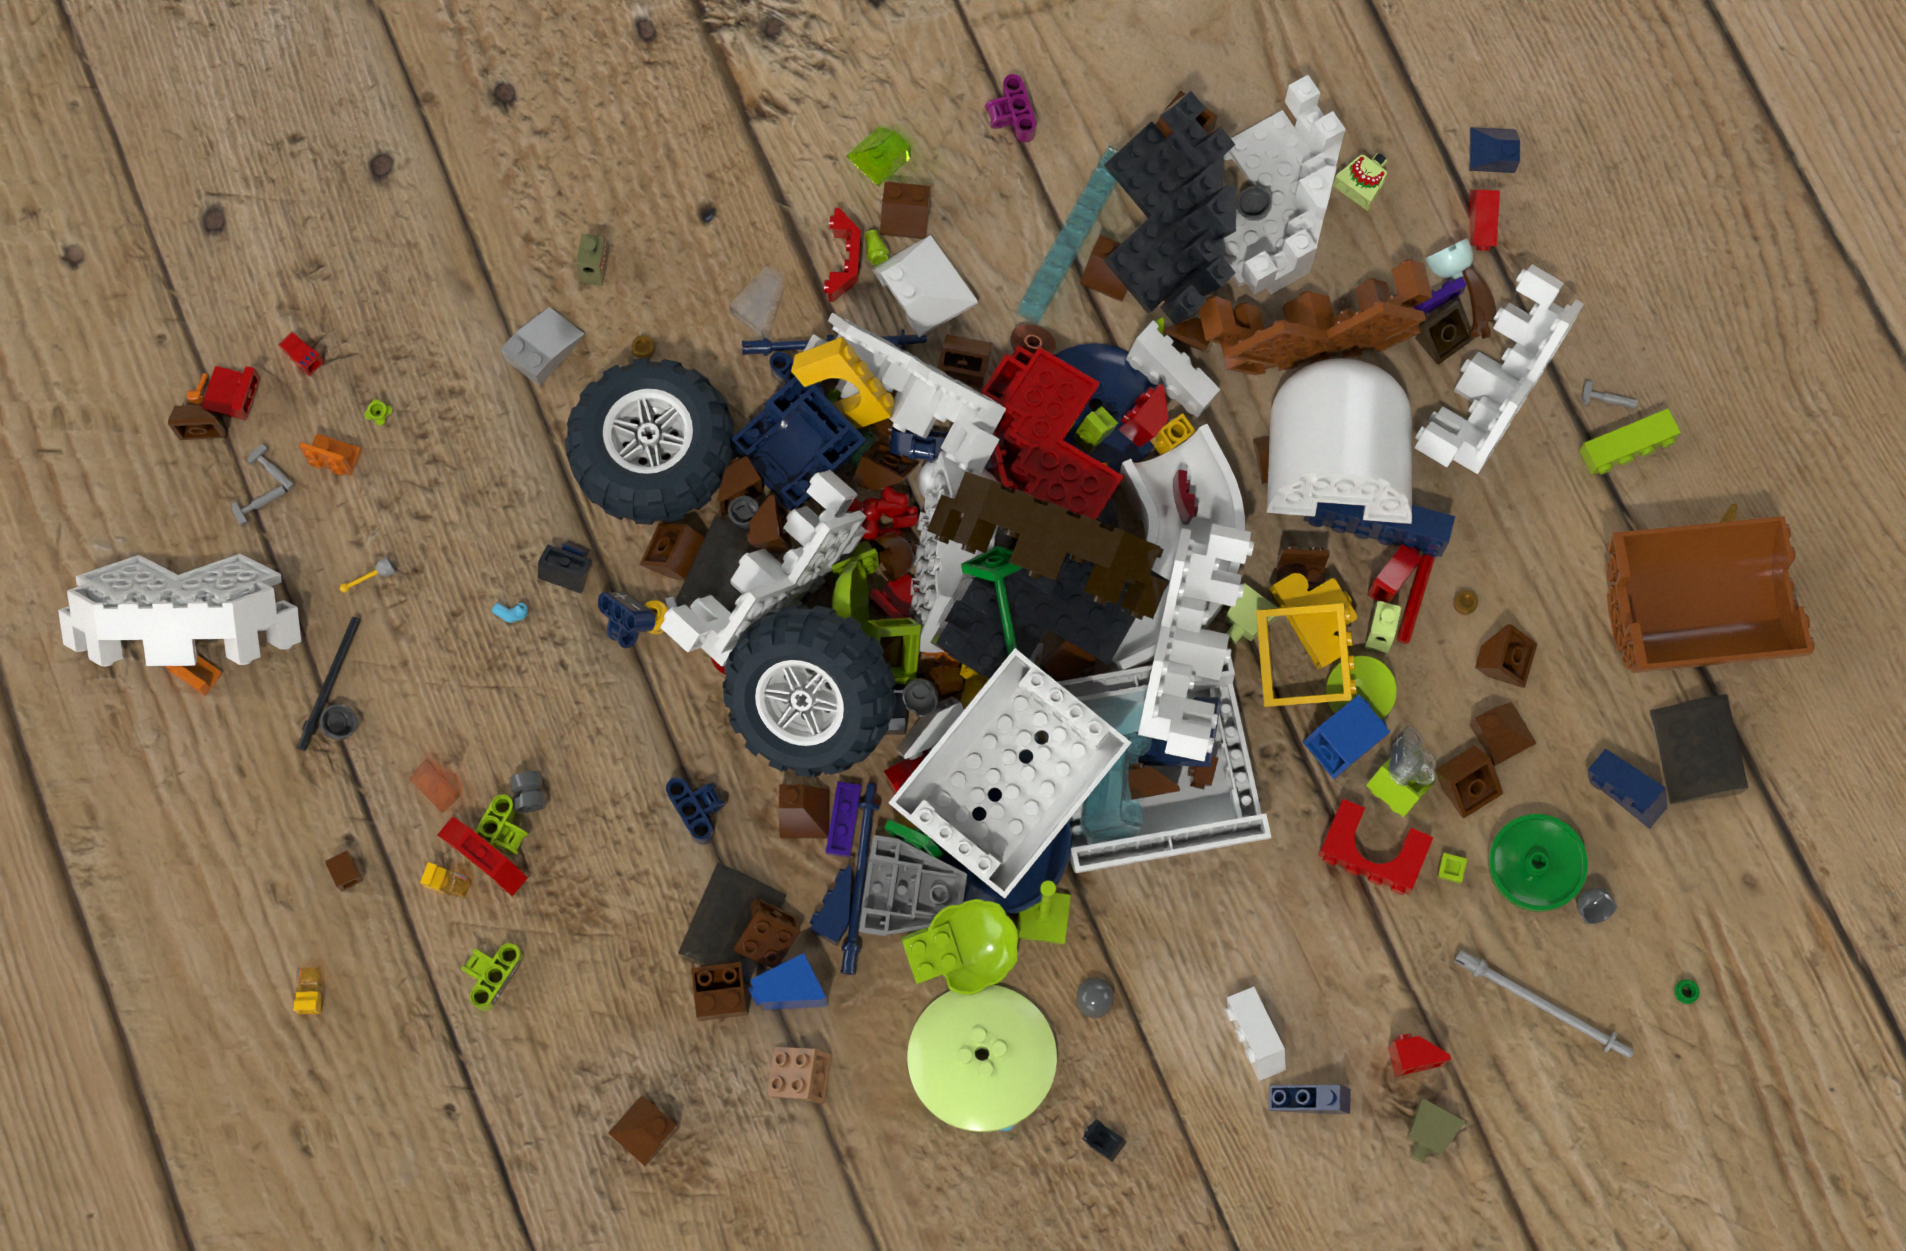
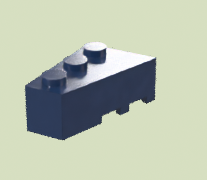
M1604 749L1589 767L1588 778L1590 784L1606 793L1649 829L1667 809L1666 787L1609 750Z

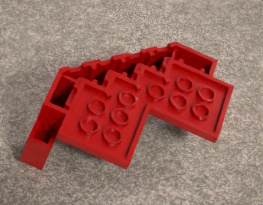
M1018 345L1011 356L1006 354L981 391V395H986L1006 408L993 432V435L999 438V441L990 456L997 482L1014 490L1017 489L1035 496L1037 499L1066 508L1071 512L1097 520L1124 476L1063 440L1100 386V382L1040 347L1035 354H1032Z

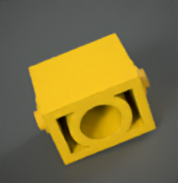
M1182 413L1175 419H1169L1156 437L1150 441L1159 454L1163 455L1195 434L1196 431Z

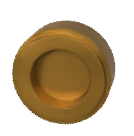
M638 336L631 344L632 352L638 359L651 358L655 353L654 341L649 336Z
M1470 590L1458 592L1453 600L1454 609L1462 615L1472 614L1478 606L1476 594Z

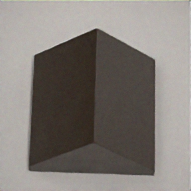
M1455 301L1420 326L1421 333L1417 334L1415 338L1438 365L1475 339L1471 336L1470 326L1459 301Z

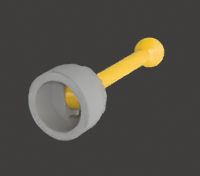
M386 556L379 560L376 570L348 584L342 583L340 591L348 592L350 587L377 574L384 577L395 574L396 570L390 558Z

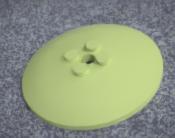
M993 985L973 995H961L954 991H949L933 1001L921 1014L913 1028L908 1045L907 1062L914 1090L931 1113L940 1120L959 1129L974 1132H991L1002 1130L1021 1122L1040 1106L1050 1091L1055 1077L1057 1050L1053 1032L1040 1010L1021 994L1005 987ZM978 1049H986L990 1054L989 1057L984 1061L978 1060L975 1057V1052Z

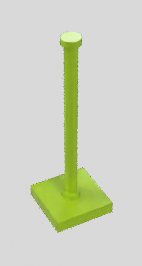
M1045 881L1040 888L1042 893L1041 902L1025 911L1019 912L1018 939L1065 945L1071 895L1055 893V884L1052 881Z

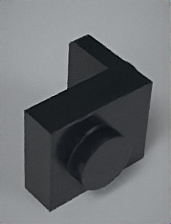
M1095 1119L1086 1128L1082 1137L1083 1141L1092 1150L1111 1162L1114 1161L1127 1143L1124 1138L1105 1127L1098 1119Z

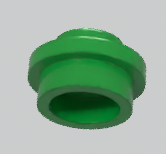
M1685 979L1676 984L1674 995L1680 1003L1692 1004L1699 998L1700 990L1694 981ZM1683 988H1687L1690 991V996L1683 995Z

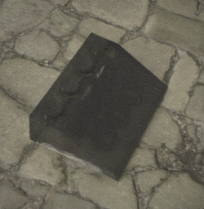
M716 516L714 517L675 600L677 607L686 605L691 609L692 603L697 598L712 595L732 614L736 607L735 602L742 593L731 584V578L740 566L739 561L746 553L750 554L757 551L749 544L745 529ZM781 553L770 554L778 560Z
M1727 694L1703 697L1650 711L1670 805L1738 795L1749 788Z
M717 863L678 954L680 958L701 967L741 962L744 984L749 985L758 962L735 952L734 946L752 918L751 904L755 898H758L781 909L787 895L740 871Z

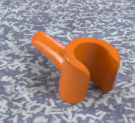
M202 374L196 390H188L187 399L190 400L189 403L201 404L203 402L202 391L208 378L207 374Z

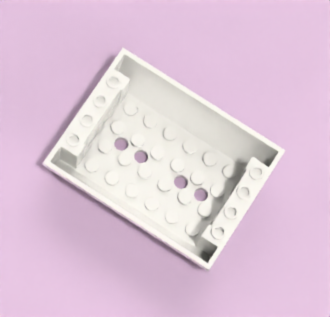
M1015 648L889 801V804L998 894L1006 898L1125 752L1131 742ZM1038 731H1045L1049 735V740L1046 744L1040 745L1036 743L1034 736ZM1023 750H1029L1033 753V760L1028 764H1024L1019 760V754ZM992 788H998L1002 792V798L997 802H992L988 798V792ZM976 807H983L986 810L987 814L984 820L976 821L973 818L972 812Z

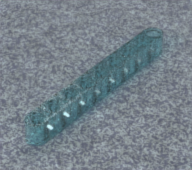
M1111 145L1107 147L1020 302L1016 315L1035 324H1038L1117 184L1115 178L1103 164L1118 152L1119 149Z

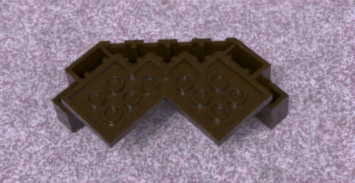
M966 471L955 499L941 494L927 529L928 532L936 535L935 540L948 544L950 540L962 544V550L975 554L976 550L986 553L996 526L1006 529L1004 534L1018 539L1009 562L1027 569L1026 575L1039 580L1041 576H1045L1057 581L1067 554H1071L1070 560L1084 565L1085 560L1095 563L1084 592L1093 595L1092 601L1105 606L1107 601L1117 604L1124 585L1128 582L1130 584L1121 607L1130 610L1128 615L1142 620L1146 616L1154 619L1168 583L1150 575L1156 558H1161L1164 551L1161 546L1118 528L1102 524L1100 521L1071 512L1056 504L1037 499L1035 496L1017 489L1014 490L1006 487L999 482Z

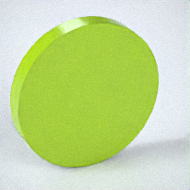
M1355 656V670H1350L1351 680H1356L1357 694H1352V700L1360 695L1362 699L1370 704L1371 709L1378 718L1383 719L1390 713L1396 701L1397 685L1390 669L1381 661L1368 656ZM1341 663L1333 669L1328 678L1326 694L1344 693ZM1352 700L1328 703L1332 711L1336 713Z

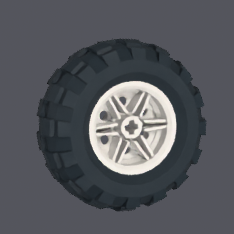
M649 358L633 359L632 364L619 367L617 364L604 371L603 377L597 382L591 381L579 395L580 400L577 406L571 409L567 421L566 455L572 474L582 492L592 503L603 508L605 513L619 520H623V518L633 520L636 524L653 525L654 521L668 520L670 523L684 518V515L693 509L700 510L712 500L711 496L717 488L720 489L725 469L735 457V445L731 441V438L735 436L733 420L728 405L720 391L716 390L710 384L709 379L697 370H688L682 366V363L664 359L661 362H652ZM655 416H661L654 422ZM637 420L639 422V426L637 424H632V422ZM676 431L678 436L670 435V433ZM652 434L653 438L647 440L646 436ZM624 442H630L625 448L623 447ZM667 453L671 455L668 460L662 459ZM640 459L647 461V464L640 465L638 462Z
M797 605L783 607L777 613H767L756 620L737 640L736 646L729 653L724 667V673L727 676L723 682V697L725 707L730 709L728 718L735 734H742L746 740L745 747L755 757L759 753L770 761L768 766L785 772L790 769L796 771L797 776L816 777L820 776L822 772L825 775H832L848 770L855 763L864 761L875 750L888 731L889 723L895 713L896 694H893L895 678L890 662H885L882 656L884 653L883 647L875 636L870 638L861 629L863 626L851 616L845 619L836 615V610L822 606H815L813 609H809L808 606Z

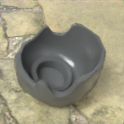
M1261 186L1248 187L1240 193L1237 199V208L1245 219L1259 221L1267 217L1271 211L1272 198L1270 193Z
M915 678L910 680L904 687L902 699L907 710L916 713L917 717L931 715L936 710L939 693L937 687L931 681L924 678Z
M335 704L330 705L322 712L319 724L326 737L339 741L345 740L354 734L358 718H356L350 707Z
M1600 887L1586 890L1579 897L1577 903V910L1587 924H1597L1605 921L1617 909V905L1610 892Z
M1099 977L1088 978L1078 988L1076 1005L1083 1015L1090 1018H1101L1111 1010L1114 1000L1113 989L1107 981Z

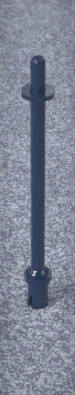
M905 329L901 330V335L880 336L882 338L898 339V345H901L902 350H906L905 344H923L928 340L926 335L921 337L905 335ZM768 338L754 341L743 340L742 355L763 354L768 356L772 351L804 350L809 340L772 342Z
M873 782L867 784L865 803H858V808L864 811L847 942L841 947L843 958L840 973L846 975H856L858 953L861 952V947L857 943L872 817L873 811L880 810V806L874 804L876 784Z

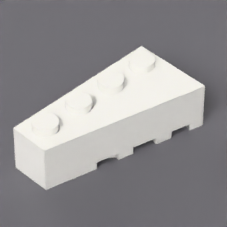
M1153 320L1136 338L1126 360L1134 369L1147 376L1151 383L1163 385L1168 397L1175 399L1188 413L1194 414L1198 418L1213 402L1220 389L1200 368L1194 369L1191 366L1188 355L1185 352L1179 353L1171 345L1174 341L1168 335L1163 337L1157 330L1159 325Z

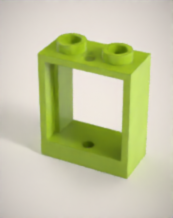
M910 617L867 621L866 634L870 638L875 636L879 643L880 637L903 636L900 667H892L895 683L904 684L909 680L915 679L917 675L921 624Z

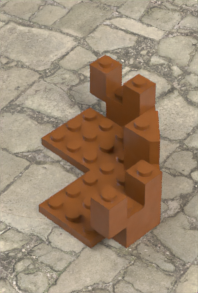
M1407 259L1400 262L1399 266L1391 269L1398 294L1390 296L1387 282L1379 281L1376 278L1367 279L1362 285L1355 288L1361 310L1358 312L1343 310L1338 313V316L1334 317L1329 296L1314 293L1311 290L1303 291L1299 294V297L1283 305L1285 320H1278L1267 329H1264L1259 307L1249 305V303H1240L1232 310L1230 300L1222 299L1219 296H1212L1206 299V303L1198 311L1206 341L1221 344L1227 370L1261 375L1266 373L1265 369L1278 367L1279 371L1297 368V363L1310 361L1312 364L1337 355H1342L1343 358L1362 355L1361 351L1373 348L1375 353L1385 351L1421 333L1419 323L1426 320L1423 311L1415 310L1414 307L1433 297L1424 263Z

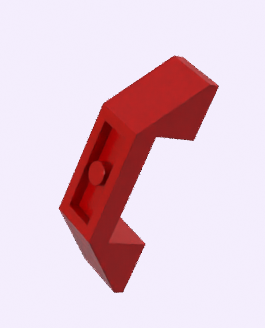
M836 207L834 216H830L829 229L833 230L834 238L846 239V252H850L849 259H845L844 272H829V280L824 281V294H828L829 302H834L858 283L861 251V230L840 208Z
M454 817L437 834L446 844L455 851L460 852L492 878L493 882L511 897L515 895L528 879L508 858L471 828Z

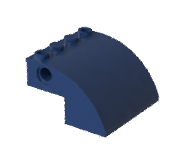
M795 376L766 402L764 410L733 436L731 441L735 445V453L738 457L742 459L747 456L761 481L792 511L795 508H801L812 498L806 491L811 485V478L816 473L831 470L836 475L866 442V439L814 384L804 387Z

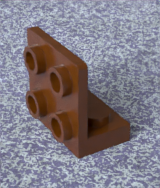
M1289 546L1282 549L1277 561V582L1291 574L1299 573L1308 581L1307 591L1315 589L1325 583V566L1330 556V551L1324 550L1322 547L1300 550L1299 547Z
M755 898L751 904L752 918L735 944L734 951L770 968H775L781 964L801 932L799 918Z

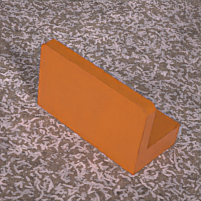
M198 655L196 665L164 666L168 671L204 696H206L222 675L220 670Z

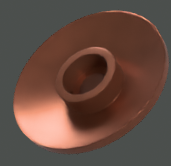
M1020 325L1013 330L1010 337V343L1014 351L1019 345L1030 353L1035 354L1040 347L1053 355L1056 349V342L1051 333L1037 325Z

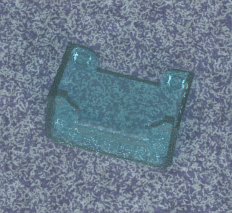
M1139 731L1123 735L1131 744L1082 803L1080 828L1086 836L1113 841L1133 837L1142 828L1143 810L1138 803L1126 800L1129 764L1130 762L1136 763L1138 756H1143L1150 750L1151 737L1138 735Z

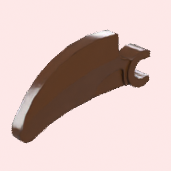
M1468 267L1462 271L1468 287L1474 325L1471 330L1472 338L1481 336L1482 339H1486L1491 335L1488 321H1496L1494 320L1497 314L1496 305L1486 282L1476 271Z

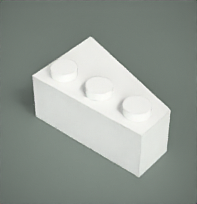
M1255 987L1227 997V1007L1225 1008L1227 1018L1230 1022H1234L1236 1036L1239 1042L1243 1043L1246 1057L1252 1065L1258 1081L1285 1071V1048Z

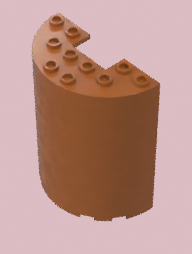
M1785 516L1612 533L1608 546V552L1612 554L1610 555V563H1606V580L1611 582L1609 594H1607V602L1614 642L1617 651L1623 652L1622 663L1624 667L1631 669V673L1811 655L1815 650V642L1813 637H1810L1808 630L1810 619L1808 614H1805L1804 606L1799 607L1797 600H1794V582L1791 577L1789 578L1788 569L1794 562L1796 554L1794 547L1790 544L1791 529L1789 524H1786Z

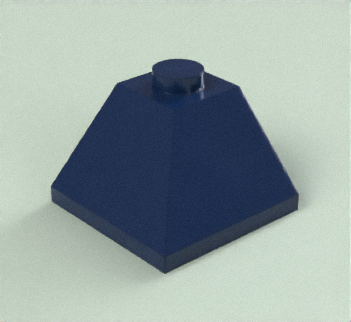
M1470 127L1469 171L1515 173L1520 163V139L1515 129Z

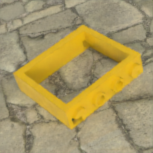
M1344 602L1256 610L1264 707L1352 700V694H1357L1356 680H1351L1350 670H1355L1354 656H1349L1348 646H1353L1352 632H1347L1346 622H1351L1349 607H1345ZM1337 611L1344 693L1275 698L1268 617Z

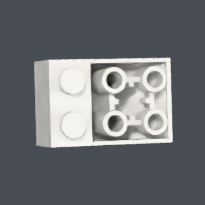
M953 696L938 702L936 710L931 715L919 719L896 748L897 752L905 759L913 760L922 756V751L929 748L933 749L964 711L961 702Z

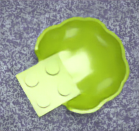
M854 561L849 563L840 572L833 591L832 609L836 610V615L845 619L851 616L863 625L861 629L866 633L867 621L870 620L868 582L865 567L861 565L860 561Z
M974 899L959 905L945 907L933 917L929 927L900 937L916 984L943 975L948 988L961 995L976 994L984 988L1002 981L1008 972L1013 969L1018 959L1017 928L1013 921L1006 916L1000 904L991 901Z

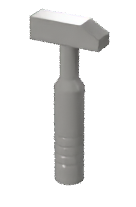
M1585 381L1581 397L1584 405H1588L1590 397L1601 399L1606 403L1636 409L1637 400L1609 393L1591 391L1593 382Z
M261 444L250 453L247 460L250 466L258 460L265 466L266 471L286 490L291 491L294 488L295 484L273 463H269L263 457L268 452L267 447Z
M281 485L253 500L250 505L242 509L239 508L236 502L232 503V511L239 524L243 526L248 523L244 514L268 504L286 494Z

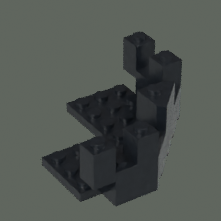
M1192 91L1176 100L1160 115L1173 131L1167 138L1151 121L1103 164L1148 218L1103 261L1147 313L1152 312L1164 301L1165 303L1160 308L1174 325L1191 317L1206 303L1204 298L1208 294L1221 288L1236 274L1234 269L1223 258V238L1236 232V186L1226 185L1223 187V156L1236 144L1222 127L1209 135L1201 127L1195 118L1206 108Z
M1067 554L1057 581L1045 576H1041L1040 580L1026 575L1027 569L1024 568L1004 577L1017 650L1028 659H1030L1047 629L1106 665H1109L1136 619L1128 615L1130 610L1121 607L1130 583H1125L1117 604L1107 601L1105 606L1092 601L1093 595L1084 592L1095 563L1085 560L1084 565L1070 560L1071 554ZM1151 570L1150 575L1168 582V586L1170 582L1168 579ZM975 576L962 579L938 621L941 625L930 643L945 651L948 656L985 678L990 679L1008 657L995 582Z

